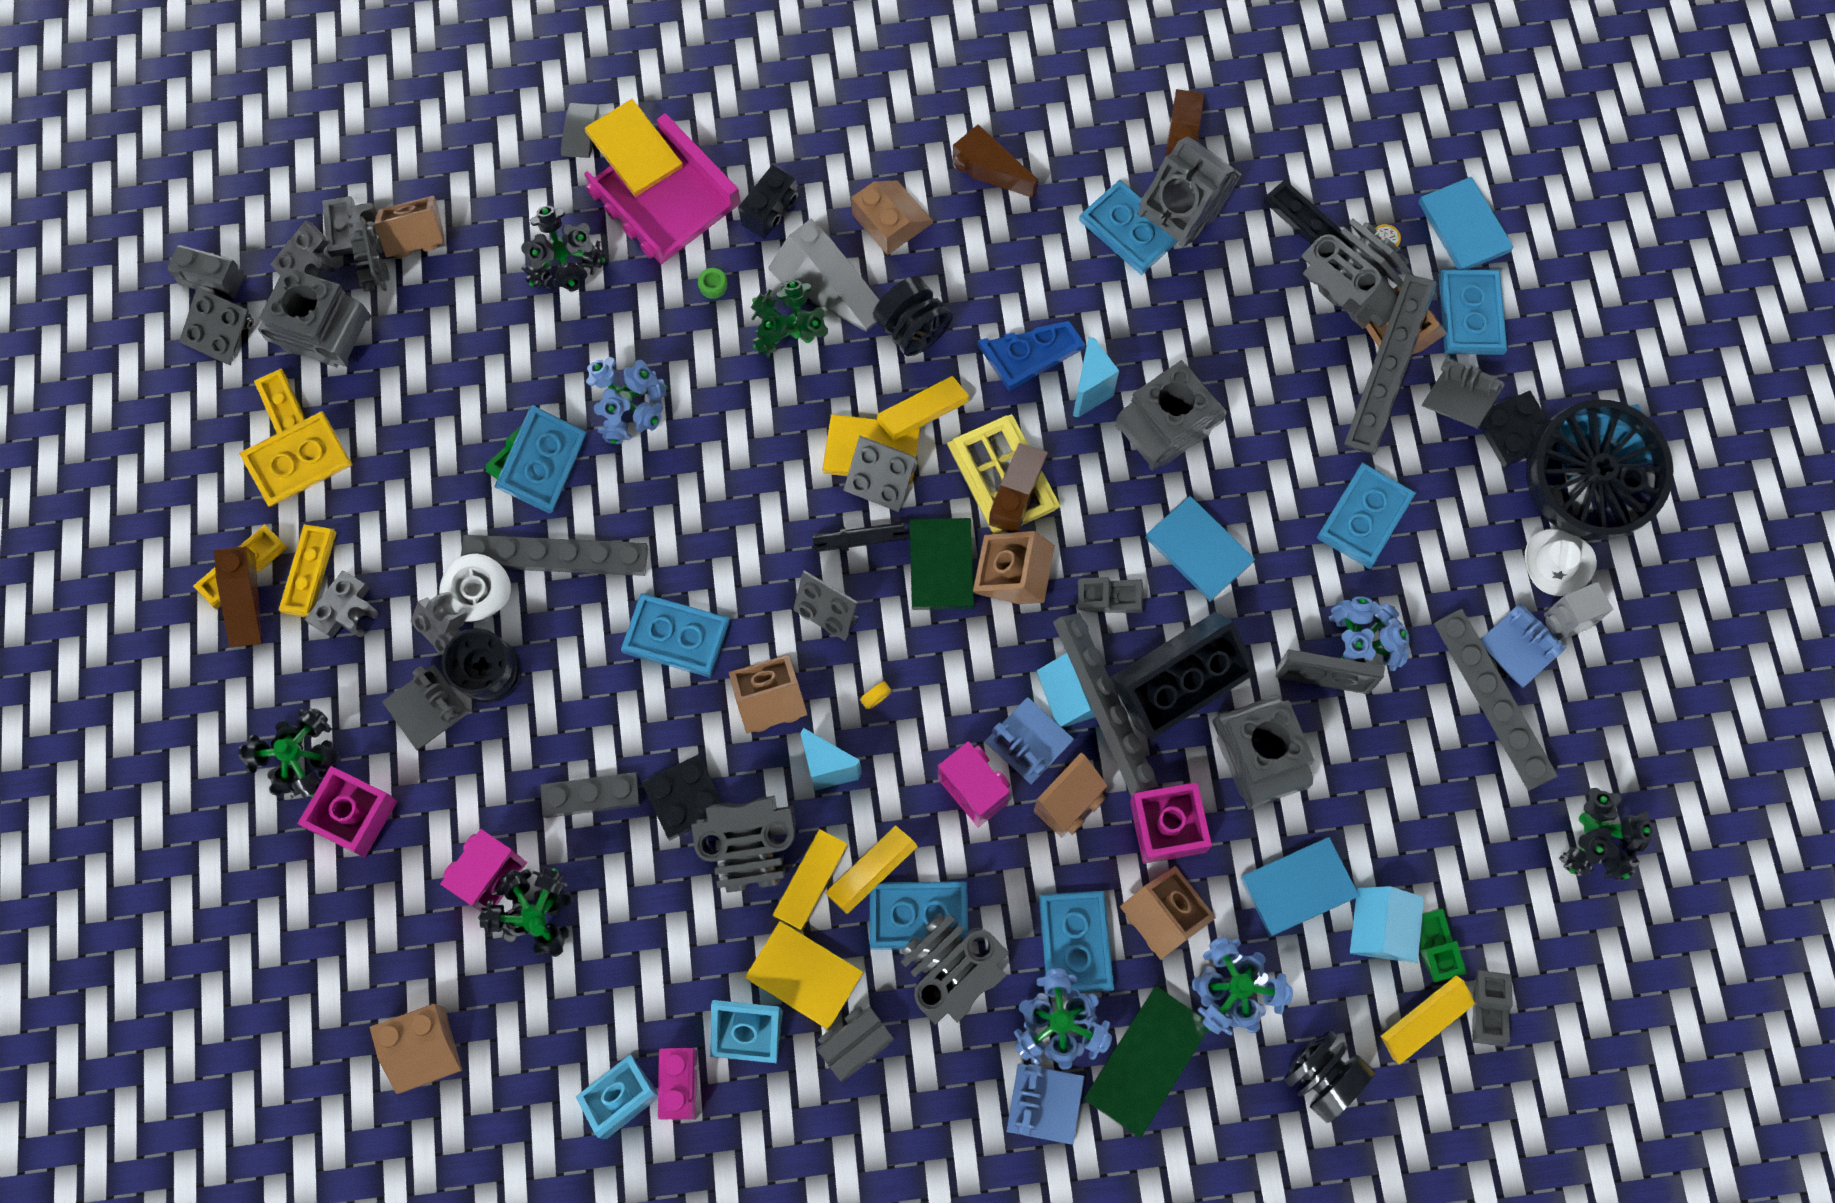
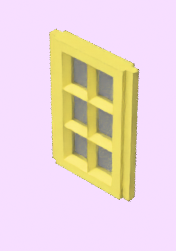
M1012 414L947 442V446L992 534L1007 533V531L989 525L990 510L1018 444L1028 445ZM1042 471L1021 526L1060 508V504Z

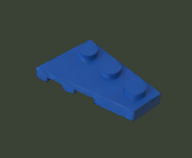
M1066 321L1037 327L1031 332L1016 335L1015 332L1004 334V337L998 339L978 340L977 346L1007 390L1011 391L1084 349L1085 343L1071 323Z

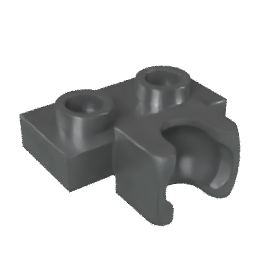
M351 196L322 201L325 234L330 242L327 245V252L330 257L353 254L350 241L353 238L352 234L354 232H363L360 217H363L369 226H373L376 235H378L374 222H372L376 219L377 209L372 203L355 205Z
M306 220L270 264L279 275H281L284 267L318 278L321 269L327 268L329 272L336 271V266L326 255L321 254L330 243L329 240L313 223Z
M342 570L305 618V621L331 638L335 636L341 626L356 636L362 637L365 632L358 626L359 620L363 616H369L373 619L377 618L378 611L362 600L370 588L365 583Z
M450 592L441 593L431 600L427 597L418 601L410 621L416 630L422 633L442 656L450 640L461 632L458 628L463 626L468 614L466 608L460 609L459 613L453 610L451 606L453 597Z

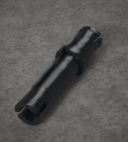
M901 521L899 523L849 530L841 527L839 531L812 534L815 553L842 549V552L849 551V548L906 541V534H904V522Z

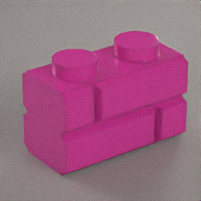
M694 1048L659 1049V1120H696L697 1070H695V1066L697 1065V1050Z

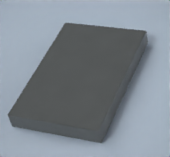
M1288 649L1277 666L1276 677L1278 679L1368 695L1384 678L1385 666Z

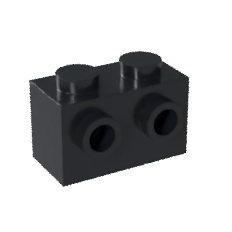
M771 165L738 206L741 225L765 239L771 230L778 225L787 210L796 202L798 198L796 179L776 166Z

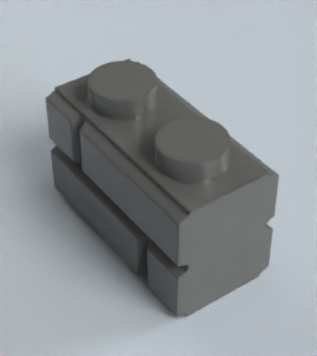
M181 245L177 246L167 269L175 277L174 279L179 285L193 289L199 287L215 295L220 294L222 297L230 299L236 297L244 279V273L238 268L233 259Z
M858 1007L845 1018L848 1023L838 1032L835 1028H832L818 1039L821 1045L816 1050L841 1083L894 1042L892 1035L870 1007L864 1011L861 1007Z

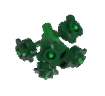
M790 280L785 282L780 287V291L776 293L777 298L783 300L784 305L792 307L793 314L788 317L773 308L777 300L769 296L772 290L769 289L765 296L759 293L756 298L752 299L753 304L750 308L754 310V314L751 319L754 320L757 316L762 319L758 329H755L757 337L752 339L754 342L753 349L757 350L759 355L765 353L768 359L771 358L770 353L777 351L775 344L788 335L795 339L801 338L805 343H810L814 336L825 337L828 334V328L825 326L823 319L825 312L822 308L817 307L810 312L800 309V306L807 302L806 292L812 289L809 283L802 284L799 280Z

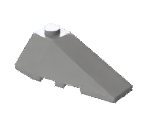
M812 219L791 233L769 265V270L783 285L790 280H799L802 284L809 283L812 289L806 293L807 298L811 299L812 303L830 309L836 313V316L866 332L876 325L877 322L873 319V311L880 300L831 238Z

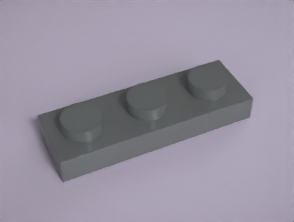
M636 772L540 784L542 815L544 818L641 806L638 774Z

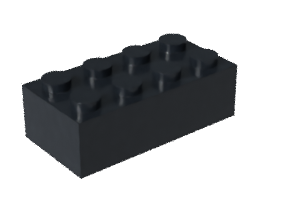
M1214 612L1111 676V679L1135 728L1152 740L1249 679L1257 672L1234 622Z

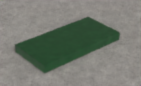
M1155 986L1083 1100L1141 1139L1206 1035L1208 1029L1202 1022L1204 1018Z

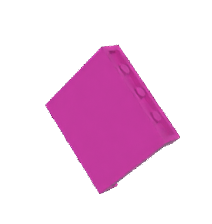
M666 113L656 119L659 128L657 131L682 162V169L637 197L631 193L611 165L596 177H593L588 171L584 173L588 183L586 190L595 201L600 199L604 203L603 207L607 214L613 220L618 218L622 223L621 226L628 237L631 239L636 238L641 243L640 248L644 254L650 259L654 257L660 264H663L741 204L739 189Z

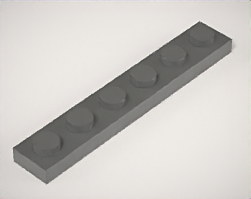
M1406 273L1344 445L1346 447L1372 455L1376 454L1437 287L1436 281Z
M463 535L461 556L468 554L486 555L494 559L506 570L645 576L648 545L647 543Z
M1463 609L1433 623L1526 789L1530 791L1557 778L1556 771Z
M1080 613L1062 616L1053 621L1131 797L1134 793L1150 791L1158 787L1154 778V771L1144 756L1140 740L1134 734L1128 720V714L1120 703L1115 692L1114 683L1105 670L1101 661V654L1095 648L1086 622L1082 619Z

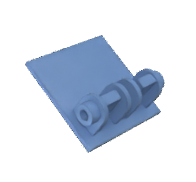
M1521 603L1480 639L1488 655L1522 688L1567 648Z
M1027 697L1002 724L998 723L994 727L992 734L985 740V743L1032 785L1074 741V738Z
M1018 1063L1006 1132L1073 1145L1084 1076L1045 1069L1037 1065Z

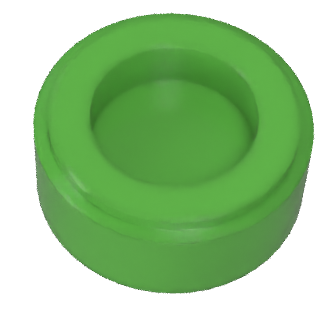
M708 268L702 271L698 277L699 290L706 298L716 299L726 293L728 282L725 273L720 269Z

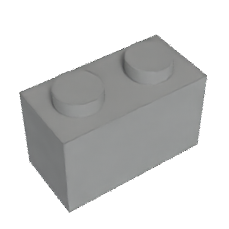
M1595 582L1564 595L1544 614L1546 618L1545 623L1548 630L1559 641L1591 629L1614 609L1599 582Z

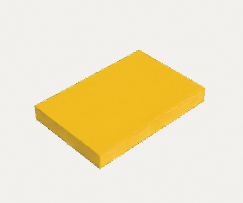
M630 99L585 127V133L635 197L683 168L680 159L633 99Z
M323 411L239 453L270 508L353 466Z
M831 414L822 472L823 474L848 476L859 436L916 457L920 428L893 441L875 419ZM914 473L911 474L908 484H913Z
M779 921L746 974L745 979L829 1031L864 972Z

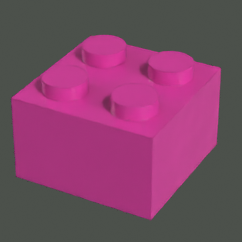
M968 741L938 765V780L977 828H979L1008 805L1010 795L1008 787H1010V783L999 770L995 773L987 764L990 760L986 753L979 746L974 748Z
M330 766L297 824L366 858L395 807L397 800L386 792Z
M1198 782L1134 793L1131 797L1130 805L1143 864L1207 853L1212 847Z
M480 829L477 834H473L467 839L463 847L464 852L459 859L452 862L446 868L443 874L444 879L440 885L481 911L482 908H487L488 899H492L493 904L498 905L504 894L498 896L495 893V889L501 884V877L511 870L521 872L528 862Z

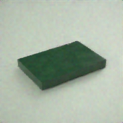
M971 518L911 519L912 610L974 609Z

